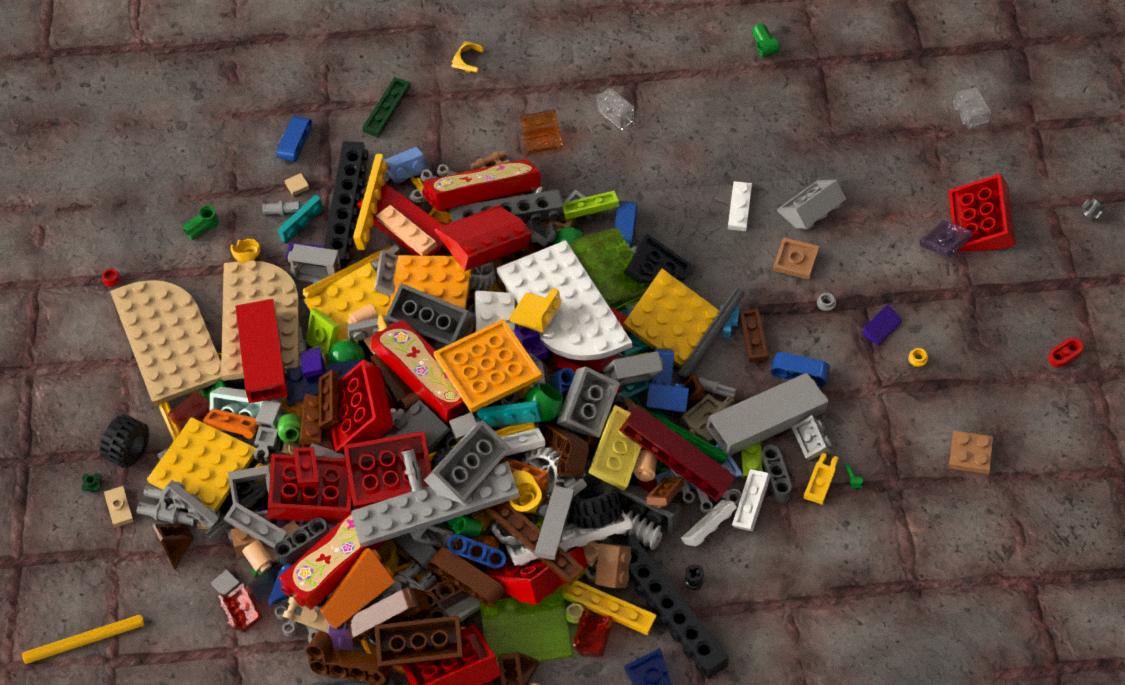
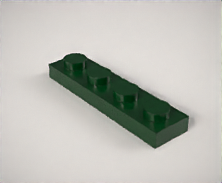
M396 77L393 78L363 125L364 133L376 137L381 135L410 89V82Z

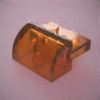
M556 110L520 116L522 136L527 154L562 148Z

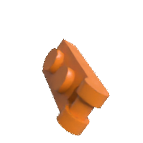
M211 409L203 419V423L215 429L242 434L247 439H251L255 435V431L259 429L258 424L255 422L256 418L217 409Z

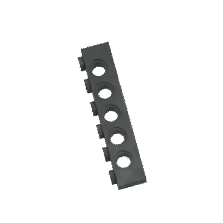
M559 189L449 208L451 223L498 205L520 218L525 224L530 219L535 223H539L541 221L563 218V205Z

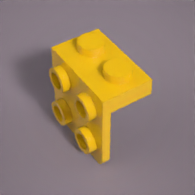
M552 288L546 298L532 293H525L511 314L510 322L544 333L561 307L562 300L560 299L559 290Z

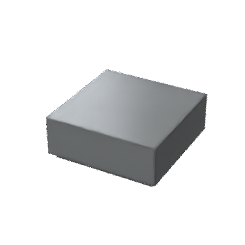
M227 569L211 582L212 586L224 598L241 586L240 582Z

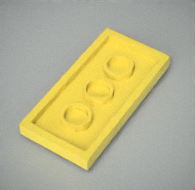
M615 405L610 412L588 473L624 491L630 481L641 446L619 431L630 415V412Z

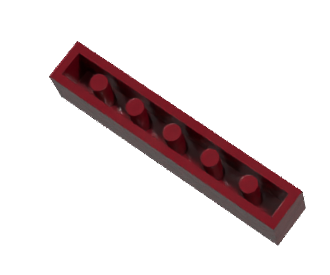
M638 405L619 429L620 432L716 502L723 496L735 478L729 470L717 464L711 457L702 453L696 446L687 442L678 433L672 431L662 421L657 420L647 410Z

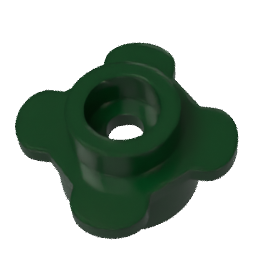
M84 474L82 476L83 485L81 489L85 492L98 491L101 488V474Z

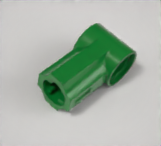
M762 23L756 24L752 28V34L757 42L760 56L764 57L778 53L779 44L775 37L772 38L766 25Z
M212 206L202 207L199 215L182 227L190 240L195 239L205 230L214 229L218 226L219 219L215 209Z
M466 515L446 521L448 527L455 530L456 534L477 538L481 533V522Z

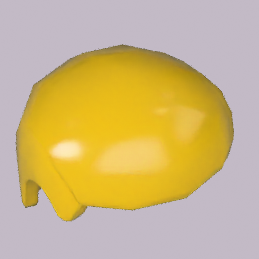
M255 239L238 240L236 246L231 244L232 255L238 262L246 263L249 260H255L261 252L260 244Z

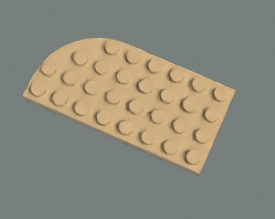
M249 260L246 263H224L222 381L244 378L235 306L268 299L274 300L277 311L285 374L300 372L299 295L296 284L291 276L276 265Z
M157 280L138 281L110 291L153 406L216 384L218 380H222L220 359L199 308L187 291L175 284Z

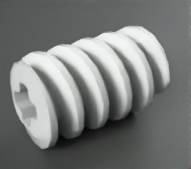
M629 511L626 515L631 520L633 528L628 529L623 535H633L638 543L643 542L645 547L650 545V549L654 550L662 539L661 526L658 525L654 529L653 521L646 525L647 518L640 522V515L637 514L633 518V511Z

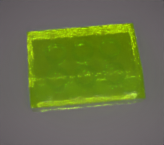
M618 227L585 235L569 243L570 248L609 307L617 309L642 297L650 286L649 283H637L623 273L633 254Z
M556 590L555 593L548 595L541 603L536 605L520 602L514 597L499 599L493 608H489L480 602L485 641L494 653L498 666V655L520 652L538 661L572 657L562 590Z

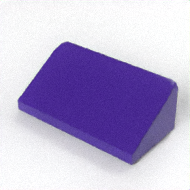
M887 304L864 326L863 336L878 346L902 320Z

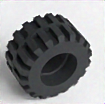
M127 414L117 416L109 424L102 436L100 443L101 456L121 468L131 467L140 459L147 447L150 437L148 425Z
M594 484L586 486L576 494L570 507L573 524L581 528H597L610 524L620 518L623 511L616 486L611 484Z

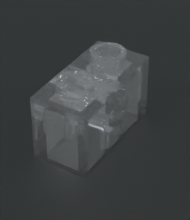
M976 86L956 92L953 106L956 111L958 110L962 122L966 124L969 130L989 124L991 112Z
M611 87L597 96V110L620 130L634 121V106Z

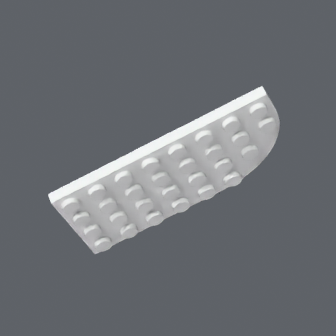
M566 240L497 268V273L509 293H514V301L517 305L525 293H532L546 298L552 288L559 290L560 299L562 300L561 307L545 332H539L541 342L555 354L575 360H596L632 348L630 338Z

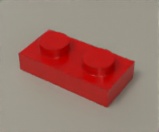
M314 447L294 448L293 454L298 487L318 486L319 479Z

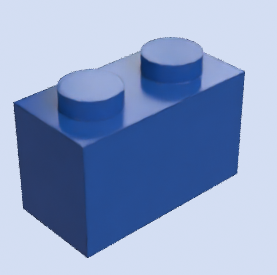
M654 381V384H649L646 408L686 413L689 388H685L684 384L673 383V386H666V382Z

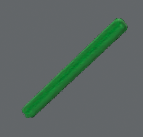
M632 400L635 406L638 405L647 410L650 415L662 421L665 426L678 433L690 444L696 446L705 455L721 464L727 461L728 453Z

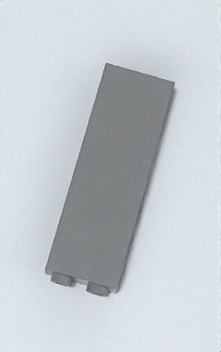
M805 373L710 415L706 428L721 449L730 456L792 428L793 425L811 415L816 417L825 413L829 401L827 396L817 387L815 380Z

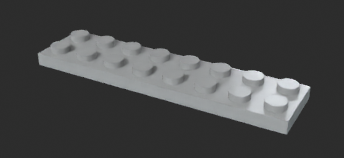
M506 461L497 464L462 503L438 495L428 486L423 490L409 492L353 510L351 514L360 546L366 547L513 500L520 496L509 463Z

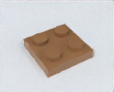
M783 238L773 271L809 280L819 252V246Z
M953 431L949 468L989 474L993 436Z

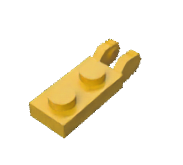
M827 453L821 454L804 493V499L822 505L839 457L834 456L830 466L824 465Z

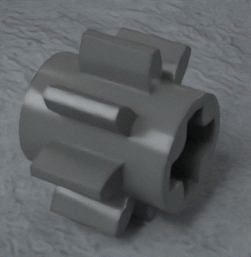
M1096 198L1092 201L1087 199L1082 205L1085 209L1082 213L1092 221L1095 218L1101 220L1106 214L1103 211L1105 206Z

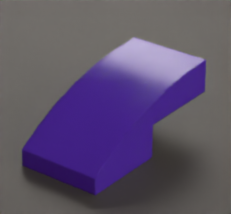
M523 326L514 329L517 339L533 362L549 357V352L541 342L538 331Z
M321 347L302 351L301 363L304 378L324 374Z

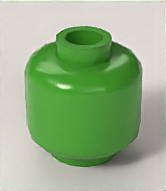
M294 414L283 415L277 422V431L280 439L287 443H294L300 440L301 419Z

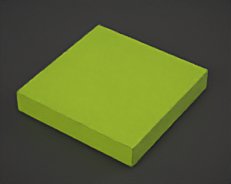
M317 308L311 309L306 335L307 344L312 348L317 345L321 347L327 359L329 349L337 342L340 325Z

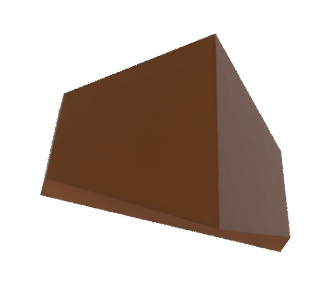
M690 374L681 383L685 385V388H689L686 410L694 407L704 396V389L696 374Z
M154 524L152 527L157 540L175 570L194 538L185 524Z
M520 652L498 655L502 685H528L541 661Z

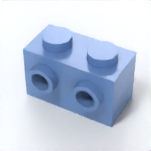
M417 147L385 159L388 162L387 174L394 183L404 182L407 178L419 176L423 170H428L424 155Z

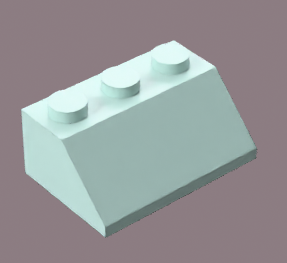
M219 387L210 392V411L211 409H217L256 418L263 402L249 404L246 391L240 389Z

